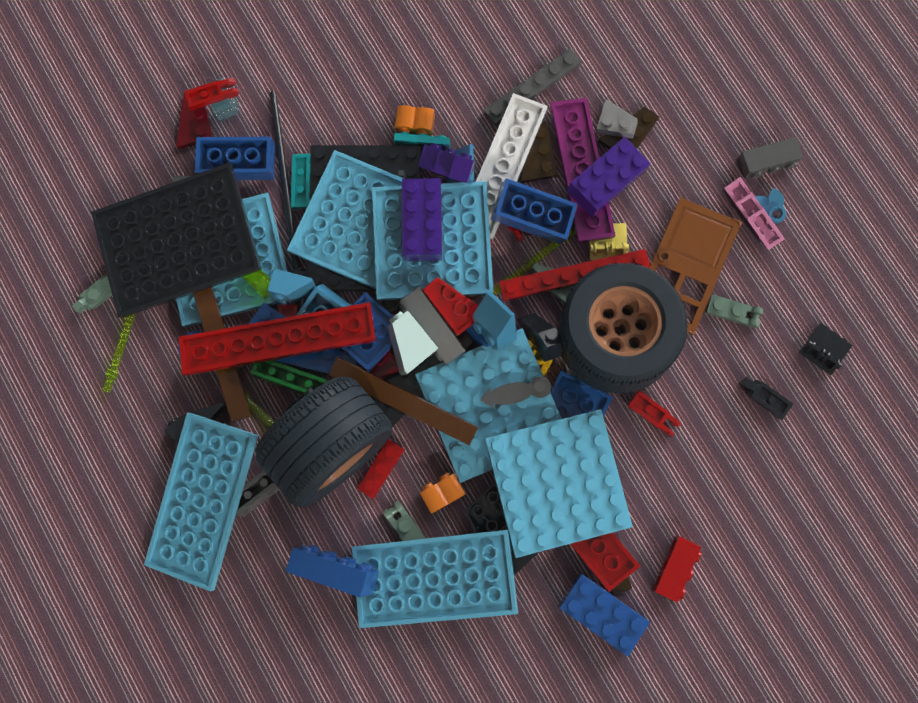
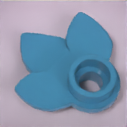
M773 188L768 197L755 196L775 224L785 219L784 197L779 190ZM778 211L780 216L775 218L773 212Z

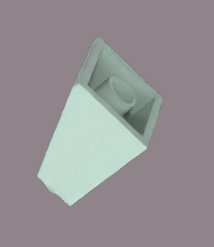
M400 311L389 320L391 324L387 328L399 373L405 375L435 352L438 347L409 311H406L404 314Z

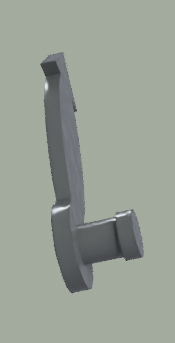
M538 376L529 384L524 382L508 383L494 389L492 392L489 387L481 401L494 408V403L498 405L515 404L529 398L531 395L537 398H544L551 392V383L547 378Z

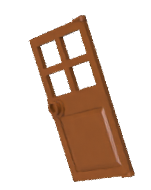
M680 197L650 265V269L656 271L659 265L679 273L680 275L674 287L678 293L685 276L707 285L701 301L679 293L683 302L697 307L691 324L687 323V333L695 335L712 291L743 222Z

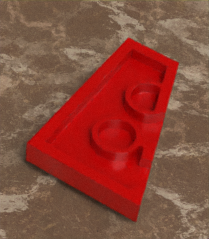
M436 277L421 289L457 336L474 323L473 314L478 305L440 278Z

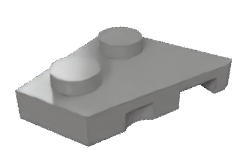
M605 100L597 125V133L633 139L638 120L609 100Z

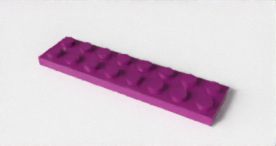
M587 98L557 101L550 104L567 189L576 177L599 159ZM568 193L569 201L578 204ZM579 204L577 205L573 218L577 243L615 238L616 235L609 204L593 218Z

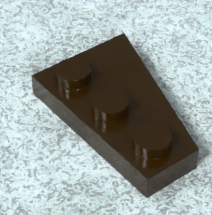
M646 107L632 115L637 118L638 124L633 139H627L636 149H638L660 118V116ZM605 134L598 139V143L607 149H611L624 137Z
M547 123L541 124L523 166L521 183L556 178L558 175Z

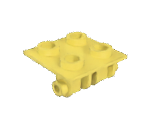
M613 223L615 238L589 242L590 260L629 252L626 223Z

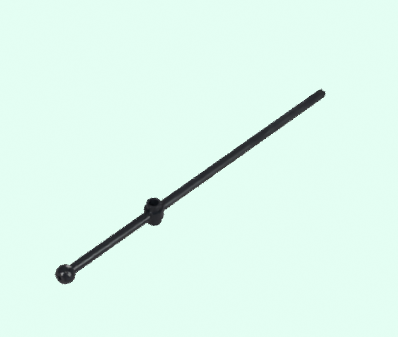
M271 91L269 94L290 244L295 234V225L291 208L276 92ZM291 254L293 270H287V272L307 277L306 268L300 269L299 257ZM305 298L297 302L298 311L304 305Z

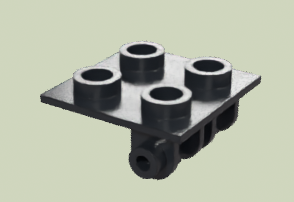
M820 323L799 353L826 373L832 375L836 369L838 370L842 366L841 361L853 345Z

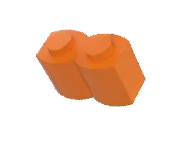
M405 105L398 106L395 121L396 132H408L417 135L424 133L432 136L435 119L434 109L425 107L415 108Z
M448 472L439 477L440 482L434 485L430 482L422 487L423 491L420 492V495L431 514L466 495L455 474L450 475Z

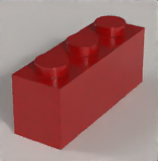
M675 536L652 591L677 603L679 599L682 600L686 592L685 584L691 580L694 570H692L694 563L700 560L702 554L700 551L701 546L680 536Z

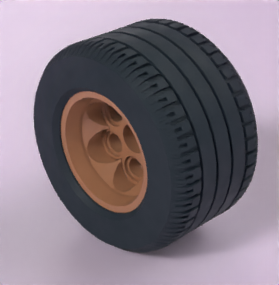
M631 263L604 265L583 276L568 294L558 324V332L563 342L562 357L570 371L572 370V373L579 380L585 382L586 385L612 394L637 392L659 380L679 357L687 336L686 310L674 286L654 270L652 271L650 268ZM622 309H628L631 315H624ZM609 312L612 315V318H605L603 316V313ZM635 324H642L644 330H638ZM619 328L624 333H621V335H617L615 331H617ZM599 329L603 330L606 336L601 337L596 331ZM635 341L638 344V348H632L629 342ZM610 344H615V345H617L618 348H619V351H615V350L611 349V348L609 347V345H610Z
M338 377L307 394L278 418L259 440L256 446L255 458L260 467L292 505L307 507L341 485L373 457L389 439L392 433V423L356 380L349 377Z

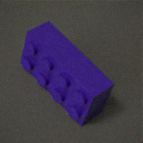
M624 137L576 177L566 191L593 218L645 173L651 163Z
M441 178L402 179V256L404 261L442 260Z

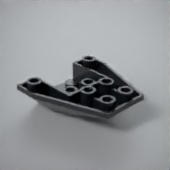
M492 484L465 510L474 533L508 530L497 485ZM510 540L514 576L539 552L515 558Z

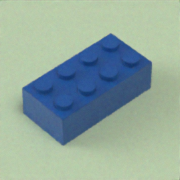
M196 137L195 174L230 162L233 165L237 180H274L275 144L271 137Z
M506 178L500 186L490 220L562 244L568 239L578 204Z
M311 544L292 548L285 572L357 597L372 595L379 573L378 570L373 569L374 565L364 562L362 564L355 563L356 559L346 556L344 558L337 557L338 553L326 550V552L319 551L320 547Z
M581 573L578 574L558 605L562 611L628 657L650 624V621Z

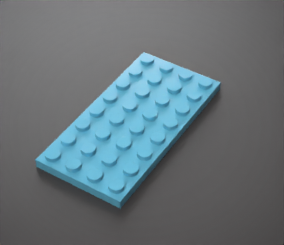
M193 413L186 414L145 559V566L205 590H215L258 435Z
M508 530L352 547L353 559H356L355 563H368L374 565L373 569L379 571L372 595L356 596L359 628L518 614Z

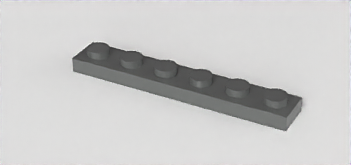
M570 48L485 108L484 114L496 126L502 121L513 93L532 100L579 67L582 61Z

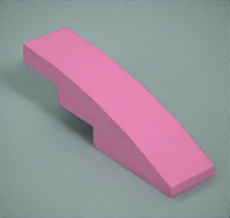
M741 177L724 187L768 250L785 239Z

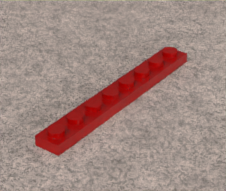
M646 249L499 281L502 300L507 301L574 286L592 270L608 264L631 263L650 268Z

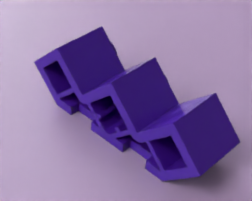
M430 143V146L424 145L418 167L469 184L476 161L471 160V155L461 152L459 156L456 155L455 150L445 148V151L440 150V145Z

